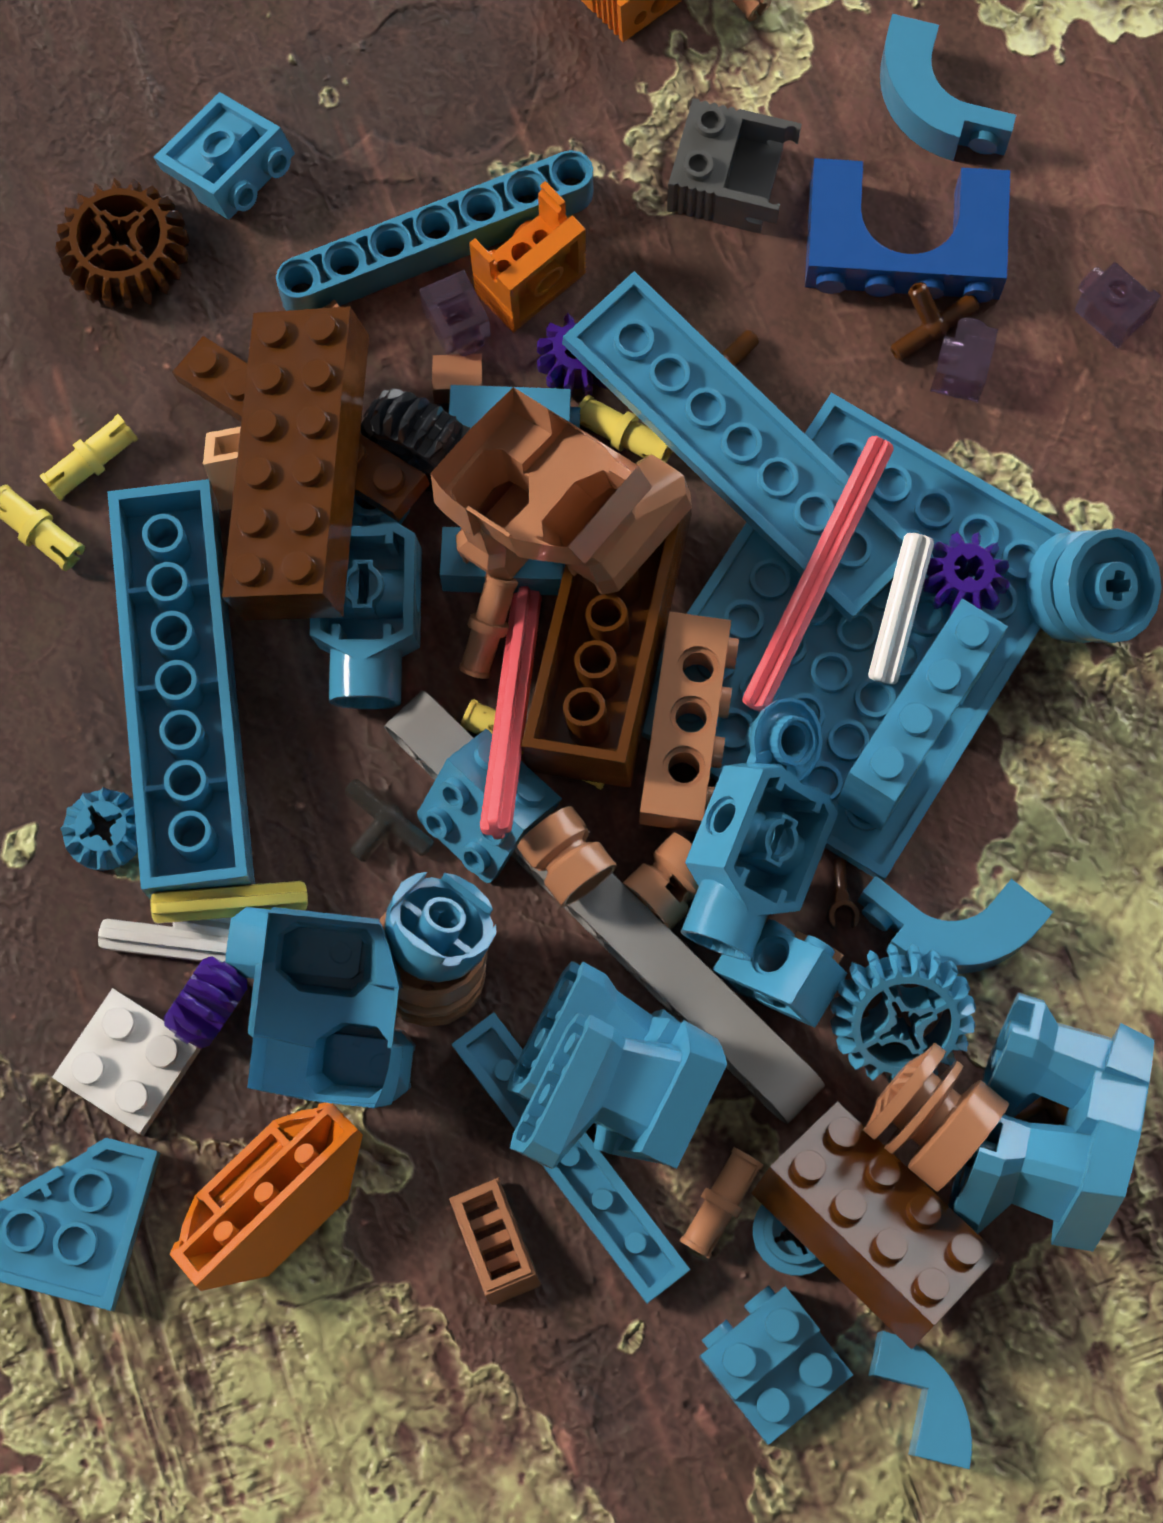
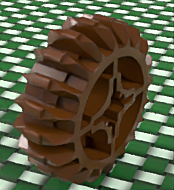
M114 178L111 189L105 191L95 183L93 188L94 196L90 198L78 193L76 200L79 208L65 207L64 216L67 223L57 224V234L60 241L56 242L55 246L58 257L61 258V263L59 264L65 276L70 277L69 281L72 287L78 292L84 291L87 299L93 304L102 298L105 305L111 310L119 299H122L125 307L130 310L133 308L134 298L142 297L143 301L151 305L153 300L151 292L156 289L168 295L169 286L166 279L180 280L182 273L178 265L188 263L189 256L185 247L189 246L190 242L188 232L184 229L185 221L183 215L178 210H175L173 200L168 195L161 197L158 189L153 184L142 190L140 183L135 179L131 181L127 188H122L120 181ZM99 230L100 238L92 245L93 251L86 256L88 244L95 232ZM160 231L158 245L153 254L147 258L145 250L153 243L152 237ZM123 242H126V244L123 245V246H120V245H119V244H121V243H123ZM129 243L131 244L133 251L128 247Z

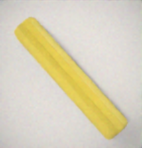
M302 881L155 892L150 900L151 916L155 923L160 924L232 918L246 907L262 909L278 907L306 910L308 894L306 885Z

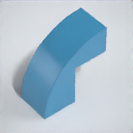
M886 1331L877 1332L868 1376L921 1389L908 1455L963 1469H970L972 1456L970 1422L962 1397L950 1376L931 1355L916 1345L911 1350L896 1334Z

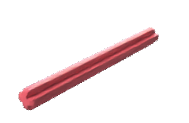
M871 436L868 439L745 691L742 702L748 707L760 712L772 703L891 457L894 448L890 442L878 436Z
M528 586L520 587L518 592L513 594L508 620L509 629L506 635L480 820L481 832L485 835H492L494 839H503L506 833H510L513 825L522 756L521 744L525 732L542 596L539 591L530 590Z

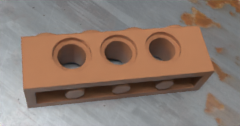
M669 611L639 824L697 832L715 789V787L708 786L711 767L721 768L725 737L715 736L718 717L728 719L732 688L722 686L725 668L735 669L739 644L738 638L729 637L731 620ZM691 665H702L710 671L711 677L704 682H693L685 676L683 671ZM684 714H695L703 720L704 727L697 732H686L677 725L676 720ZM687 763L694 767L698 776L691 782L680 783L670 776L669 769L675 764Z

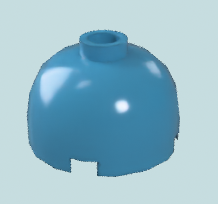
M427 872L416 873L401 882L387 908L384 931L394 959L404 971L421 980L438 983L461 978L475 969L482 961L496 935V925L493 927L490 917L493 908L489 899L474 884L457 875L444 873L442 878L438 879L433 877L425 878Z

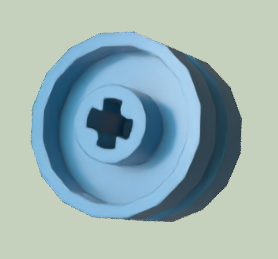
M1119 528L1072 531L1054 535L1039 547L1032 558L1025 583L1027 604L1036 624L1051 638L1067 643H1116L1131 640L1149 625L1158 609L1162 590L1159 565L1151 548L1136 534Z

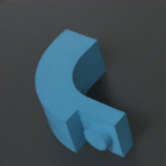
M892 14L881 60L880 84L886 107L898 127L923 149L948 160L954 161L958 144L967 146L980 154L996 153L1005 155L1016 115L969 104L947 93L938 83L933 73L931 62L939 25Z
M877 876L867 885L857 901L864 907L862 914L870 923L882 931H887L890 928L897 933L890 943L897 947L899 955H905L912 943L919 947L921 958L931 949H934L939 953L941 963L951 960L956 965L958 974L988 969L1010 958L1034 936L1053 913L1052 910L1013 879L1006 884L985 910L971 918L959 921H945L924 914Z

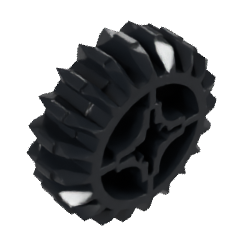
M391 389L383 390L378 398L372 401L363 415L364 419L361 423L360 432L363 436L426 474L430 485L426 488L425 492H433L431 472L470 430V427L463 425L457 420L456 416L448 414L441 406L437 407L430 403L425 397L418 398L412 392Z

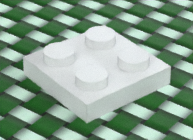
M112 988L52 1078L144 1136L201 1049L176 1038L175 1034L164 1026L162 1019Z

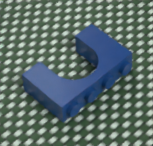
M814 158L810 180L805 287L816 288L820 292L829 294L840 293L844 290L865 291L867 294L876 297H884L893 293L908 294L912 285L921 282L927 285L933 300L942 296L964 297L969 295L975 296L979 303L988 302L991 299H1000L1007 280L1010 170L961 167L954 192L953 234L946 242L931 251L919 254H905L890 250L881 245L872 237L864 224L861 213L863 161Z

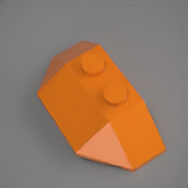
M324 1102L318 1104L317 1108L301 1110L273 1120L194 1196L182 1224L179 1241L174 1243L169 1255L200 1291L269 1276L348 1200L363 1134L333 1103Z

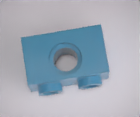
M768 919L763 927L751 960H741L722 954L713 968V971L737 994L814 1028L836 994L839 982L844 980L848 974L832 958L835 951L828 944L810 935H807L804 941L795 938V934L790 929L771 919Z

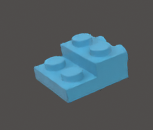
M219 92L153 158L162 171L191 188L199 202L229 220L238 210H249L256 202L257 191L272 177H282L288 171L291 158L295 155V152L281 127Z
M770 1285L744 1305L750 1315L733 1328L726 1319L701 1341L708 1349L699 1356L767 1445L776 1440L853 1376V1373L819 1332V1327L785 1286L775 1293Z

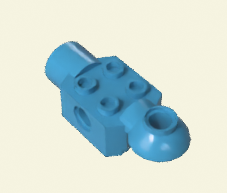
M354 495L343 617L310 618V636L320 649L330 653V704L349 709H388L401 705L402 657L420 648L422 548L416 534L401 525L409 514L410 509L397 522L377 508L370 510L362 508L361 502L363 499Z
M793 697L775 700L761 710L757 718L750 724L746 734V747L749 757L746 763L724 765L685 861L699 887L681 933L701 946L741 960H751L769 914L801 910L838 815L829 794L823 793L819 787L804 786L800 782L811 773L819 760L822 747L821 725L815 712L804 701Z

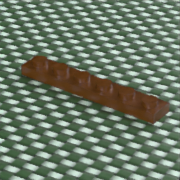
M202 336L172 373L180 384L241 422L248 363ZM360 434L355 495L399 522L430 485L426 474Z

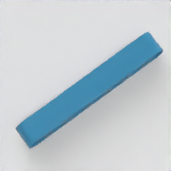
M564 151L290 258L281 264L276 274V282L283 307L286 311L318 309L330 304L334 299L341 306L471 255L469 242L474 238L485 249L509 240L522 223L527 220H533L539 215L538 193L541 191L540 185L544 181L565 200L566 216L580 212L588 207L593 197L592 162L585 154L579 151ZM568 178H576L582 181L578 185L573 186L562 183L563 180ZM526 195L537 198L534 202L527 204L517 201L518 198ZM478 213L492 215L490 219L485 221L472 219ZM436 230L447 233L446 236L439 239L427 237L429 233ZM389 248L402 250L397 256L386 257L382 255V252ZM349 265L357 268L354 272L347 275L336 273L343 266ZM306 283L311 285L307 291L302 293L290 291L297 284Z

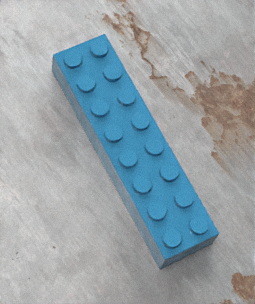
M209 479L107 491L141 890L151 900V896L155 892L255 884L229 609L228 603L222 598L225 567L219 505Z

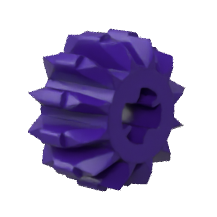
M567 312L566 316H564V327L550 322L546 327L548 338H539L537 353L541 357L537 360V369L540 374H548L546 384L549 388H556L564 384V389H571V396L574 394L575 389H582L584 396H592V384L603 389H607V387L577 358H570L569 355L572 353L562 344L563 336L577 324L574 323L573 317Z
M957 531L951 535L949 545L939 541L933 546L932 554L934 558H930L926 573L929 577L924 580L923 592L937 593L932 602L934 609L942 608L947 603L952 606L951 616L961 599L966 600L980 610L984 607L993 611L998 607L1000 603L998 595L1005 594L1010 585L1009 580L1002 576L1009 569L1008 560L994 559L999 550L998 542L983 548L979 546L981 542L979 532L972 535L969 543H965L963 537ZM970 572L974 576V579L969 576L962 581L958 578L957 574L962 576Z
M213 956L203 959L165 1014L164 1026L172 1031L176 1038L186 1044L190 1043L199 1049L209 1046L247 990V979L236 972L237 969L225 961L222 962Z

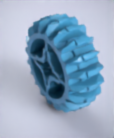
M890 943L887 949L888 957L879 959L875 952L869 950L867 954L869 966L866 968L852 962L849 970L853 980H841L837 986L838 993L841 996L833 997L830 1003L832 1013L835 1014L830 1020L832 1032L838 1036L836 1042L839 1051L842 1054L849 1053L850 1065L855 1070L865 1066L866 1074L872 1081L885 1072L887 1082L890 1083L909 1061L926 1052L934 1043H937L946 1051L940 1062L951 1066L956 1061L952 1050L967 1051L969 1043L964 1034L973 1033L975 1029V1022L971 1014L975 1012L976 1004L973 997L968 994L970 986L967 979L963 976H957V967L951 960L941 963L940 955L934 949H931L921 958L919 947L913 943L909 946L905 955H899L897 947ZM900 984H917L920 986L905 988ZM881 992L882 1000L880 1003L868 1011V1017L861 1019L868 1003ZM893 1002L898 1004L901 1012H908L912 1027L908 1026L904 1017L898 1018ZM943 1011L936 1027L924 1037L923 1034L927 1025L937 1020V1014ZM900 1042L903 1045H892L887 1043ZM937 1067L933 1071L936 1075H938Z

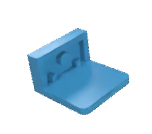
M487 729L447 758L420 806L417 816L428 833L438 838L462 861L463 865L470 872L476 874L482 881L491 883L499 876L522 837L551 814L562 798L521 761L512 830L510 833H506L503 839H494L492 835L483 834L480 830V820L493 735Z

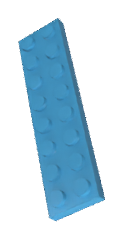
M634 271L563 336L562 344L802 575L850 477ZM870 498L823 595L849 622L893 581L903 539L908 533L872 498Z

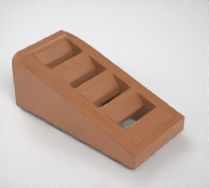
M499 1177L449 1198L482 1289L491 1305H497L541 1285ZM496 1201L499 1209L470 1221L467 1213ZM504 1222L506 1229L481 1240L477 1239V1233ZM512 1243L513 1251L486 1262L485 1254ZM521 1265L520 1269L493 1280V1275Z

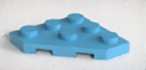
M104 1138L87 1148V1151L62 1166H56L20 1187L18 1192L0 1201V1282L115 1312L161 1153L141 1146Z

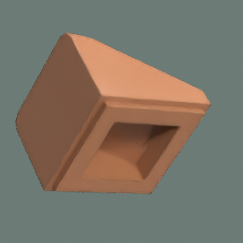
M482 353L433 355L432 392L434 404L450 403L451 385L483 386Z

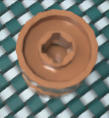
M572 806L562 808L548 816L529 831L517 845L518 850L531 867L538 871L547 870L548 873L544 884L561 907H567L586 896L604 882L617 866L600 842H586L589 831Z
M672 833L653 852L654 863L652 865L641 864L622 882L670 930L688 914V902L694 899L699 887L685 864L692 844L677 833ZM668 883L672 885L669 890L665 887Z

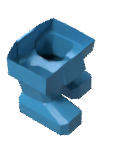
M246 907L231 918L225 962L236 968V972L245 978L254 979L248 1034L253 1037L247 1088L309 1101L368 1108L392 1105L393 1101L411 1088V1068L413 1051H415L416 1045L404 1030L395 1029L399 988H403L396 961L379 919L272 907V909Z
M571 961L557 981L509 1077L507 1090L529 1101L512 1135L510 1149L543 1166L554 1169L591 1125L595 1123L594 1149L613 1155L659 1163L677 1169L727 1066L726 1057L719 1040L685 1020L681 1023L664 1009L655 1011L652 1014L648 1013L618 992L605 973L585 962L579 965Z
M1018 993L990 1052L982 1081L1005 1099L1009 1106L985 1141L956 1174L948 1206L979 1234L1005 1209L1014 1204L1053 1220L1051 1245L1093 1252L1126 1196L1142 1131L1152 1069L1154 1039L1120 1023L1112 1038L1057 1023L1044 1000ZM1041 1096L1069 1107L1064 1125L1029 1123L1014 1117Z

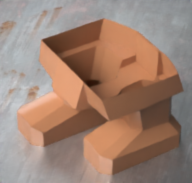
M514 387L463 436L431 472L434 503L445 515L461 527V530L456 535L457 551L466 564L470 561L484 570L490 577L509 580L516 575L529 559L563 563L567 565L572 575L575 576L579 573L594 583L598 592L602 595L620 591L692 508L690 490L685 477L675 468L652 454L636 463L632 462Z

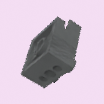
M692 98L668 183L667 211L672 213L677 211L681 215L685 213L689 217L694 215L697 219L703 217L706 221L712 219L714 223L755 233H761L764 221L777 224L780 203L771 204L769 200L782 156L784 142L790 140L798 144L802 124L742 109L736 111L734 107L727 109L725 105L718 107L716 103L709 104L708 101L700 102L699 99Z

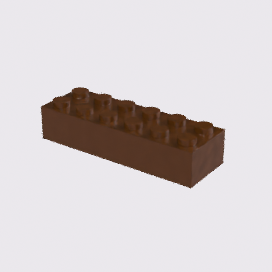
M350 306L253 313L222 598L244 621L343 617L369 346V334Z
M691 509L618 592L602 595L598 592L594 583L579 573L575 576L572 575L565 564L521 744L526 765L533 772L631 787L669 611L672 605L692 516Z

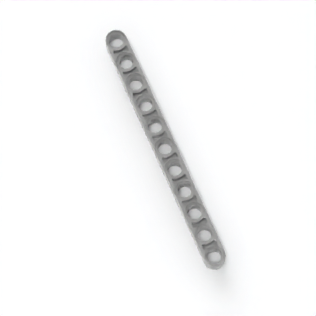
M422 690L384 725L386 731L395 742L434 780L437 778L447 758L473 739L441 705ZM516 847L511 856L554 898L544 884L548 873L547 870L538 871L531 867ZM613 874L586 896L564 907L678 1021L682 1023L685 1020L716 1037L726 1057V1068L779 1120L789 1124L825 1087V1084L816 1072Z

